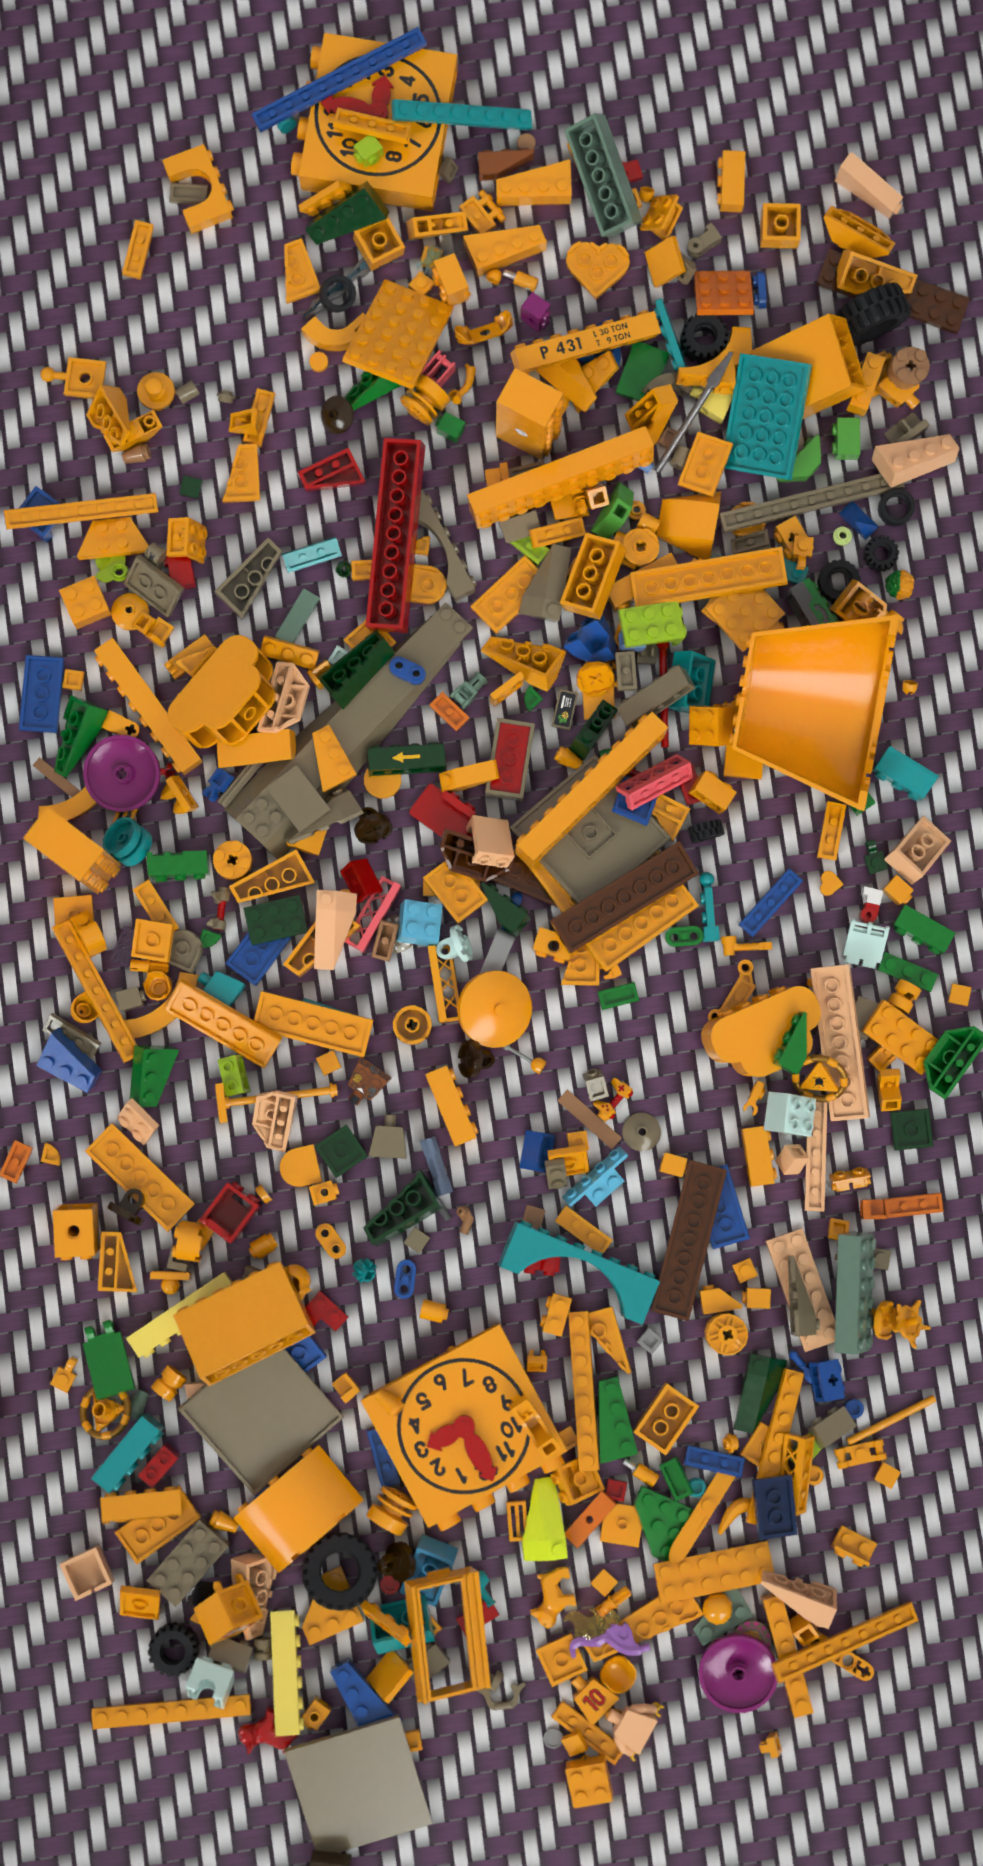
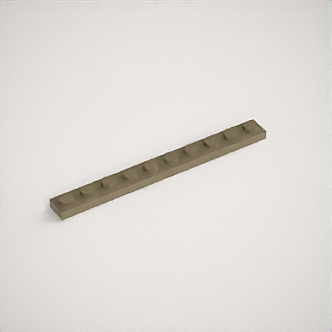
M881 474L719 513L718 516L723 533L885 494L887 491L895 488L904 489L905 485L901 483L890 488Z

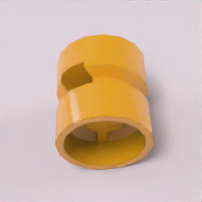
M899 979L894 988L896 992L891 993L887 1002L908 1015L914 1006L912 1002L918 999L921 989L908 981Z
M168 1364L161 1373L162 1378H157L151 1388L159 1396L171 1402L177 1394L176 1389H181L188 1379L180 1371Z

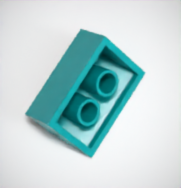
M694 651L674 652L672 667L680 665L686 669L696 688L667 708L689 713V706H709L716 660Z
M891 746L883 752L872 770L878 779L889 781L894 789L905 791L908 793L907 796L914 801L924 799L939 777Z
M422 1595L420 1599L423 1622H425L423 1624L425 1643L435 1641L434 1628L426 1595ZM406 1599L379 1605L383 1614H390L395 1619L397 1625L400 1626L402 1624L409 1630ZM370 1619L372 1643L377 1654L411 1647V1643L405 1647Z

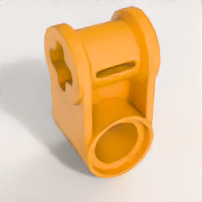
M110 710L101 727L119 735L137 737L139 734V726L135 722ZM131 725H133L134 730H136V733H131V735H128V731L125 730L126 726L130 727Z

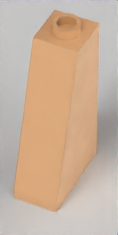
M850 152L841 164L835 182L890 219L893 213L897 215L903 206L900 204L903 196L854 153Z

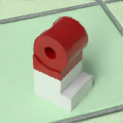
M862 887L861 895L865 896L863 909L859 912V920L861 922H874L877 919L883 894L882 890Z

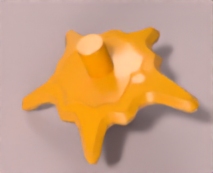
M917 1300L911 1307L908 1305L902 1307L899 1303L896 1305L897 1316L893 1332H900L903 1338L908 1339L914 1349L917 1348L916 1337H919L920 1330L931 1329V1327L922 1324V1318L918 1315L921 1300Z

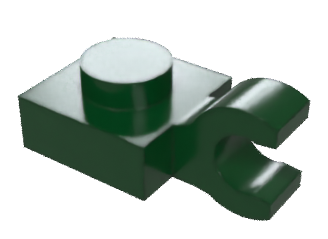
M874 839L865 842L868 855L863 858L869 875L887 870L888 865L884 860L883 851L877 852Z

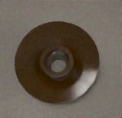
M342 396L328 398L321 409V421L325 429L332 434H342L352 425L354 413L350 402Z

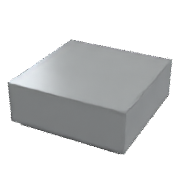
M648 1327L636 1342L652 1355L664 1339Z

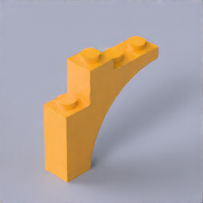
M732 327L727 347L713 360L698 366L679 367L676 385L706 387L708 377L731 351L733 355L720 384L713 388V393L722 395L732 394L736 384L735 376L737 375L740 353L752 355L751 328Z

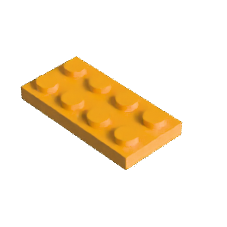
M883 999L861 1030V1032L920 1075H923L925 1071L924 1059L938 1041L937 1038Z

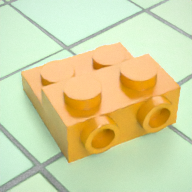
M579 1458L565 1462L562 1466L553 1470L551 1474L552 1482L558 1485L560 1490L558 1497L566 1506L574 1505L605 1490L598 1471L579 1472Z

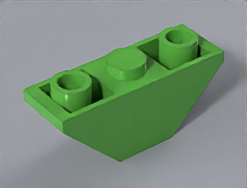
M818 434L814 438L809 437L803 444L804 449L801 452L797 450L792 480L777 478L779 482L807 481L821 464L820 436Z
M618 482L609 497L610 505L604 506L591 532L597 536L609 539L624 524L633 508L634 492Z

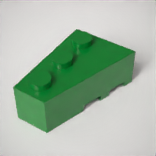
M207 850L182 851L181 853L164 852V854L155 855L152 852H146L148 876L152 880H156V883L167 882V879L175 878V881H185L186 877L202 880L205 879V876H210L209 853Z
M134 1045L130 1099L133 1098L141 1107H157L179 1049L171 1046Z

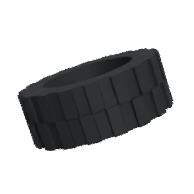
M843 559L832 560V562L827 563L822 568L818 576L817 583L820 594L827 601H831V603H834L844 591V589L835 590L831 587L830 577L834 573L840 572L845 574L848 578V584L852 579L859 582L861 580L858 569L849 561H843Z

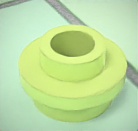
M839 527L833 533L834 542L840 546L849 544L852 539V533L847 527ZM840 533H844L846 538H841Z

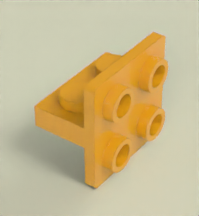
M677 194L655 196L650 202L646 215L642 219L643 222L640 229L642 231L651 230L663 241L669 238L683 210V207L677 203L679 196Z

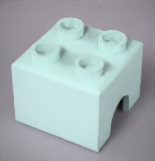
M768 1092L764 1130L811 1137L816 1098L789 1093Z
M202 1656V1659L196 1658L186 1684L187 1697L197 1700L202 1690L211 1689L214 1691L212 1697L215 1698L214 1706L224 1709L235 1681L232 1666L226 1663H221V1665L215 1664L213 1659Z

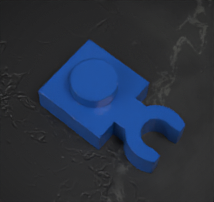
M217 767L208 780L211 785L206 787L202 794L206 797L210 795L208 799L215 802L219 791L224 793L234 777L223 768Z

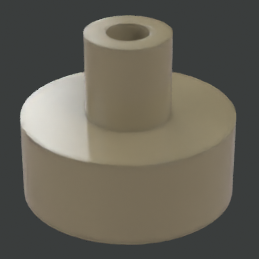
M496 1670L494 1674L489 1672L491 1684L489 1689L494 1692L499 1687L504 1673Z

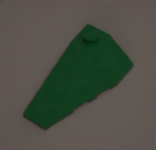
M751 1352L748 1353L734 1430L754 1433L779 1388L787 1360Z

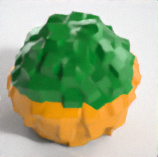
M906 570L894 571L885 579L886 592L897 600L910 598L914 588V577Z

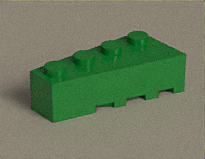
M617 1375L598 1380L600 1464L638 1454Z

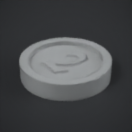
M549 1728L545 1731L543 1740L547 1747L555 1749L561 1746L563 1735L559 1729Z

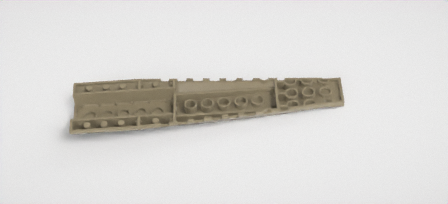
M445 602L433 616L429 617L393 649L394 655L344 709L335 701L295 736L296 754L294 759L268 762L224 810L255 837L277 860L283 857L292 848L287 846L284 838L295 826L266 787L297 765L323 800L332 794V790L339 787L346 788L353 778L325 793L322 792L312 733L330 725L357 774L367 762V749L372 746L381 745L394 726L402 719L431 680L459 648L460 643L473 630V627ZM395 657H403L422 666L426 672L424 682L420 685H413L395 677L389 669L391 660ZM397 663L395 667L400 669L402 664ZM417 671L413 672V676L418 677L420 675V673Z

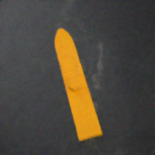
M716 1473L670 1548L668 1557L671 1564L679 1563L688 1554L735 1479L734 1476Z

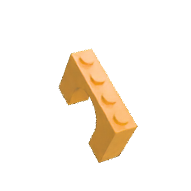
M204 144L162 160L170 183H175L192 176H199L206 179L212 186L211 193L204 202L182 210L191 234L233 218L231 211H234L231 200H226L225 194H227L225 185L224 183L220 184L218 180L221 177L217 166L213 167L211 163L214 160L210 149L206 150Z

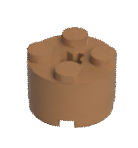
M905 347L899 350L887 365V376L890 382L892 381L897 388L903 390L912 389L927 377L930 368L926 352L916 347Z

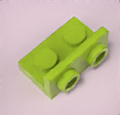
M233 1055L218 1059L225 1096L230 1097L250 1093L251 1090L243 1056Z

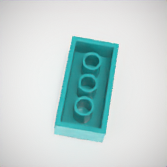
M146 1412L91 1479L108 1493L120 1489L126 1482L124 1478L126 1474L130 1476L139 1466L137 1461L139 1459L142 1461L151 1451L149 1446L151 1444L155 1445L164 1435L162 1430L165 1427Z

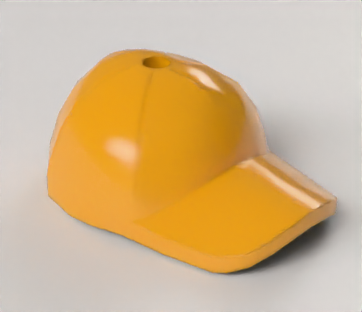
M86 992L78 995L71 1003L70 1013L76 1022L90 1023L98 1017Z

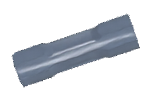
M436 1136L420 1141L433 1178L437 1197L453 1192Z

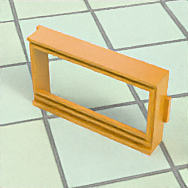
M471 1566L452 1571L447 1567L426 1572L425 1577L404 1581L410 1639L412 1641L411 1650L417 1702L427 1704L428 1702L484 1688H491L479 1572ZM460 1581L471 1681L430 1690L420 1590Z

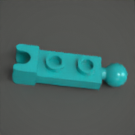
M703 872L699 877L700 883L704 886L703 893H700V903L704 904V912H701L702 923L706 925L702 929L704 934L703 942H715L720 940L719 926H715L713 890L711 887L714 883V876L710 872Z

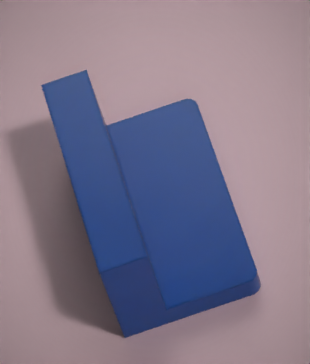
M526 1130L520 1168L546 1173L545 1161H548L547 1151L553 1150L555 1135Z

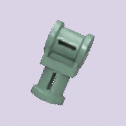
M477 671L469 682L465 681L462 685H459L450 695L452 699L454 698L462 705L461 708L463 710L474 701L478 695L477 691L483 685L488 684V681Z

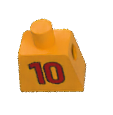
M579 1674L571 1681L572 1685L577 1689L573 1695L574 1700L592 1726L619 1700L618 1694L611 1692L594 1676L585 1681Z

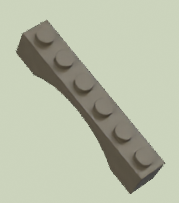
M421 490L418 524L428 529L438 539L445 551L448 561L446 585L456 603L475 593V586L477 584L472 575L468 576L466 572L468 567L464 559H459L457 555L459 550L456 544H451L448 538L450 533L447 527H442L440 523L442 519L439 512L433 510L431 506L433 502L428 493L425 494Z

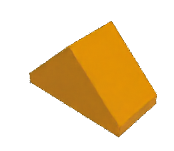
M252 408L231 413L229 432L258 435L260 421L258 409Z
M315 830L314 835L293 844L286 842V844L307 854L319 856L327 830Z

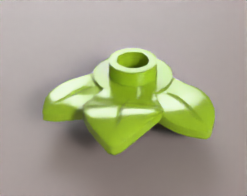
M116 556L95 559L96 566L100 570L95 575V578L105 583L113 580L117 582L124 581L129 573L128 567L125 565L126 557ZM117 571H122L123 574H122V575H117L116 572H117Z

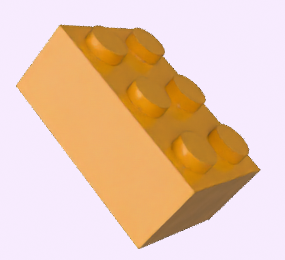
M665 1382L632 1431L657 1450L667 1455L699 1408V1405Z

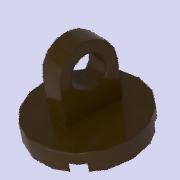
M371 807L362 809L363 814L359 815L360 820L354 827L358 841L364 844H375L382 838L383 840L386 839L392 832L390 818L386 815L378 814Z
M465 1040L459 1048L458 1058L461 1064L458 1063V1068L465 1078H475L481 1069H488L495 1063L493 1053L490 1050L482 1049L479 1042Z
M130 1189L125 1193L119 1205L110 1201L107 1209L141 1226L144 1220L138 1217L137 1214L144 1204L145 1196L138 1189ZM133 1194H138V1202L131 1204L130 1197Z
M402 1541L391 1543L387 1547L385 1555L377 1564L378 1571L384 1576L391 1575L398 1582L411 1579L416 1570V1560L411 1555L413 1553L412 1549L407 1543Z

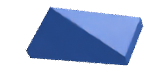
M853 501L839 513L864 540L879 527Z

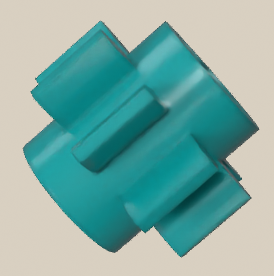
M368 1258L365 1260L359 1259L353 1265L354 1272L352 1275L360 1283L363 1281L369 1282L375 1277L376 1272L374 1269L377 1266Z

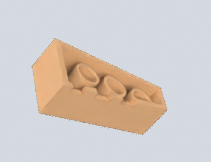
M950 434L875 446L872 462L891 488L954 463L959 446Z

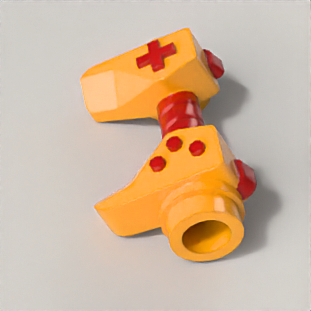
M613 1078L611 1081L617 1092L611 1102L607 1103L599 1100L593 1102V1105L599 1110L597 1116L604 1122L615 1117L616 1111L614 1109L623 1098L628 1099L633 1095V1089L617 1078Z

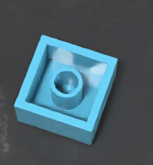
M405 899L400 904L399 929L396 942L423 946L436 945L439 942L443 905Z

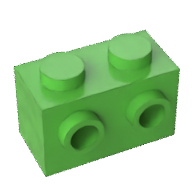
M837 418L835 424H832V435H835V442H832V454H835V460H858L860 456V418Z

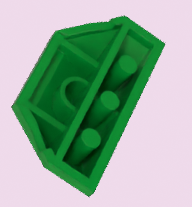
M975 1026L946 1030L924 1059L923 1065L928 1087L942 1099H947L983 1048L982 1031Z

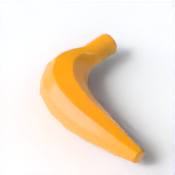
M739 1498L729 1505L719 1525V1535L725 1532L736 1517L744 1512H748L750 1498Z

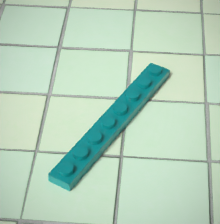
M399 99L391 101L393 121L515 130L532 129V114L529 109Z

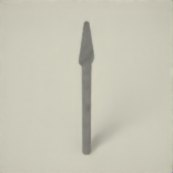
M730 351L708 377L706 387L655 466L654 470L660 473L711 391L720 384L733 352Z

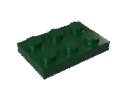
M300 895L243 908L252 946L308 932Z

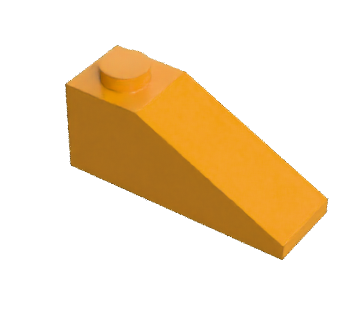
M465 211L414 217L406 221L409 240L468 231Z
M490 760L439 773L442 792L445 790L447 792H459L499 779L496 760Z

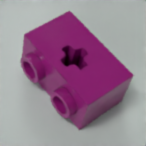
M532 292L521 306L520 320L537 332L541 328L545 329L551 320L549 319L551 315L550 304Z

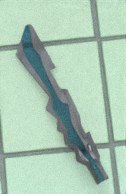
M363 257L346 276L352 282L359 276L364 278L371 272ZM336 282L327 289V297L331 302L348 290L345 285ZM319 296L312 301L310 308L302 314L306 321L314 314H318L325 309L320 302Z

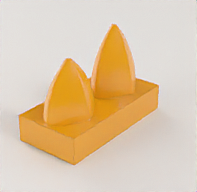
M179 775L171 776L165 780L167 784L162 789L160 799L169 800L176 797L177 800L173 806V813L185 814L199 808Z

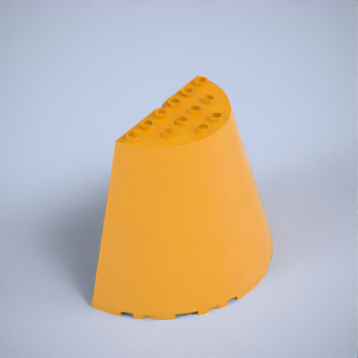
M891 615L753 632L751 636L747 637L746 648H749L748 656H744L743 667H746L745 675L740 677L739 686L743 687L742 694H738L736 706H739L738 713L734 714L733 725H736L735 733H731L729 744H732V749L854 808L865 811L871 777H866L867 773L871 774L894 652L889 650V647L894 648L899 616Z

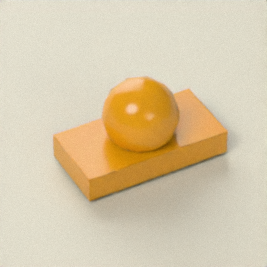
M154 1270L150 1272V1279H163L161 1282L162 1291L168 1295H173L180 1288L179 1280H191L192 1273Z

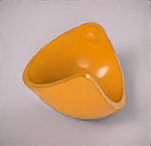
M621 1655L614 1656L606 1661L600 1671L602 1683L611 1692L616 1694L628 1691L635 1683L637 1677L634 1665Z

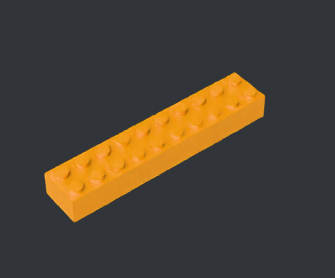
M646 426L467 494L469 510L477 529L488 528L495 522L506 521L511 516L524 514L531 508H540L547 502L552 500L558 501L565 495L576 494L581 489L594 487L601 481H610L617 475L622 473L628 474L640 466L646 467L654 461L653 442Z
M653 712L648 716L644 714L638 720L635 729L631 727L624 734L623 740L621 742L618 740L611 747L612 750L608 755L605 753L600 757L595 768L590 767L585 772V777L581 782L577 780L571 786L568 795L564 793L557 800L556 806L554 808L551 806L543 814L544 817L541 821L537 820L531 825V830L527 835L523 833L517 839L515 854L532 869L665 737L669 727Z

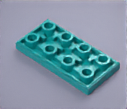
M661 298L656 300V307L653 309L660 324L662 323L660 330L665 340L668 341L665 344L669 354L674 358L672 360L674 370L678 372L679 367H687L670 314Z

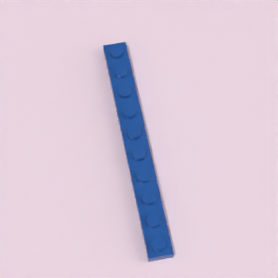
M417 27L251 113L252 118L259 131L263 132L323 101L332 94L334 95L427 47V42Z

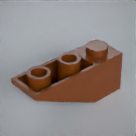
M521 148L513 151L502 149L501 151L483 150L478 152L479 181H495L505 177L534 160V150Z

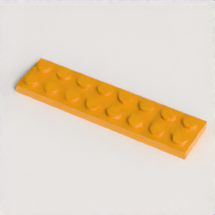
M782 546L630 572L635 607L665 602L682 603L788 585Z

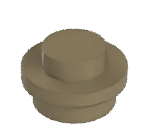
M221 390V393H217L218 401L233 404V399L236 398V396H232L230 391Z

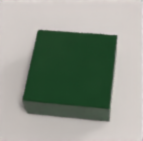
M183 476L179 494L198 499L203 481Z

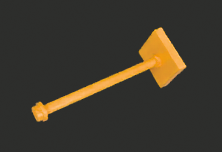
M223 1083L215 1084L219 1124L228 1122L226 1109H230V1106L256 1103L257 1095L229 1099V1097L224 1095ZM329 1083V1087L285 1092L297 1095L298 1098L329 1094L332 1098L338 1095L337 1085Z

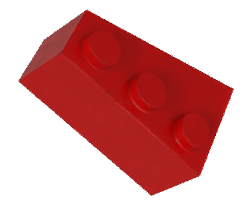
M349 447L298 471V477L306 492L365 485V480Z

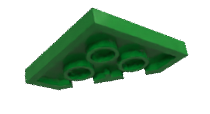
M641 1485L633 1504L639 1516L651 1555L662 1561H669L670 1548L694 1509Z

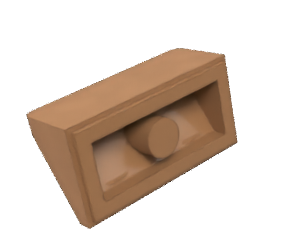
M384 919L380 921L371 957L390 962L399 924Z

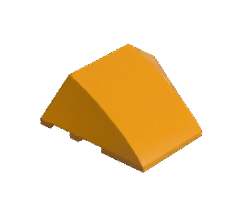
M721 491L715 492L714 497L697 494L662 499L659 515L661 523L657 529L656 536L674 547L688 552L691 556L700 557L703 560L710 559Z

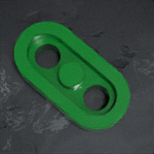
M697 926L674 927L666 932L665 941L671 947L696 946L702 942L704 934L701 928ZM691 933H695L697 935V938L695 940L690 938ZM671 935H677L678 940L673 941Z

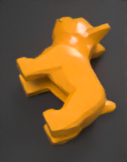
M558 1567L548 1573L537 1575L541 1582L543 1602L537 1608L530 1610V1613L537 1618L544 1628L548 1629L555 1625L558 1613L565 1606H576L574 1594H563L558 1586L562 1578H570L568 1567Z

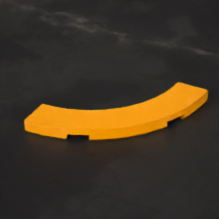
M85 786L78 794L62 803L39 806L38 818L49 807L64 820L69 821L89 811L97 802L90 796Z
M180 972L174 990L160 1007L145 1016L124 1020L133 1038L151 1035L173 1022L177 1017L165 1011V1008L178 984L184 979L197 987L199 975Z

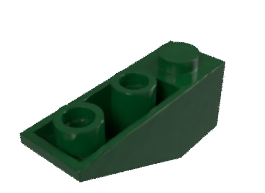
M602 700L577 734L569 749L585 760L618 712L617 708Z
M482 882L481 885L498 922L504 929L517 937L530 921L527 914L528 911L521 905L518 907L514 905L513 900L506 894L500 895L498 893L499 890L491 883L487 885Z

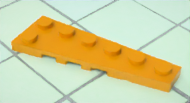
M658 1595L616 1622V1624L622 1626L626 1622L631 1628L634 1641L639 1643L657 1634L669 1631L678 1625H683L703 1616V1612L694 1598L660 1604ZM607 1643L602 1644L601 1647L584 1646L593 1662L618 1652Z

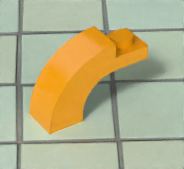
M525 1394L508 1405L545 1461L561 1450L558 1442Z

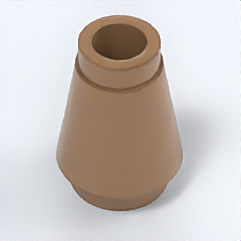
M141 443L123 452L122 458L125 464L147 462L151 459V452L147 444L143 445Z

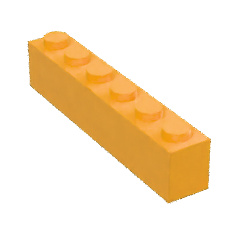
M773 1593L760 1596L777 1660L797 1652L784 1602ZM802 1673L784 1681L790 1709L794 1718L814 1713L804 1674Z

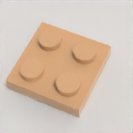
M133 1098L125 1104L117 1117L119 1123L124 1128H127L135 1140L143 1145L150 1140L159 1127V1124Z

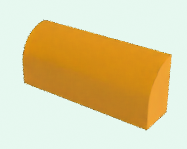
M284 729L277 733L260 732L248 734L245 739L234 745H226L220 741L217 742L218 768L294 759L296 754L295 732L290 729Z

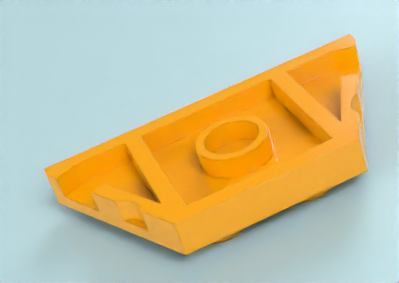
M130 517L92 521L77 558L78 560L145 554L149 545Z

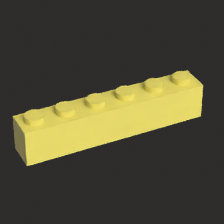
M223 1272L127 1337V1341L138 1358L143 1355L147 1358L155 1352L153 1348L159 1344L161 1347L172 1341L170 1337L174 1334L181 1335L173 1315L178 1313L177 1311L182 1307L194 1305L195 1301L200 1298L212 1296L213 1292L218 1289L230 1287L233 1281L227 1272Z
M295 1610L270 1612L275 1736L300 1735L301 1730H304V1717L300 1718V1709H303V1697H299V1688H302V1676H298V1668H301L302 1663L301 1655H297V1647H301L300 1635H297L296 1627L300 1626V1618Z

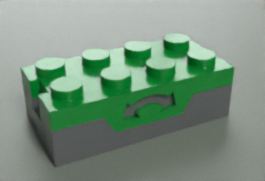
M810 578L791 587L785 596L802 626L839 622L834 613L831 614L829 611L827 600L824 597L821 598L818 593L819 588L815 581H811Z

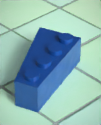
M349 1658L331 1667L330 1673L358 1726L398 1715L390 1704L383 1701L364 1674Z

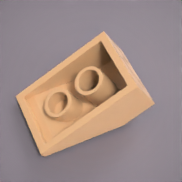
M923 815L895 845L884 860L913 885L925 875L951 843V840Z

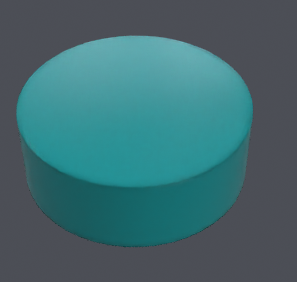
M292 116L278 123L277 127L282 134H286L296 127L297 122Z

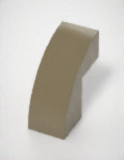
M667 373L654 378L641 391L647 394L655 387L671 384L673 390L683 398L694 386L676 385L677 373Z

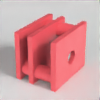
M439 350L426 364L421 374L429 377L442 387L456 371L455 362L451 363L445 354L444 356L441 355ZM443 364L447 370L437 380L435 376L439 373V368Z

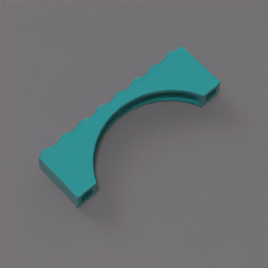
M526 1221L514 1222L497 1264L499 1267L519 1274L531 1264L551 1257H572L586 1261L599 1269L612 1284L619 1300L621 1316L643 1325L660 1283L659 1280L655 1279L656 1275L647 1271L644 1274L637 1272L638 1268L627 1264L626 1267L620 1265V1260L611 1256L609 1260L602 1257L603 1253L594 1249L588 1252L584 1250L586 1246L574 1242V1245L566 1243L568 1239L557 1235L556 1238L549 1236L550 1231L539 1227L538 1231L532 1229V1224Z

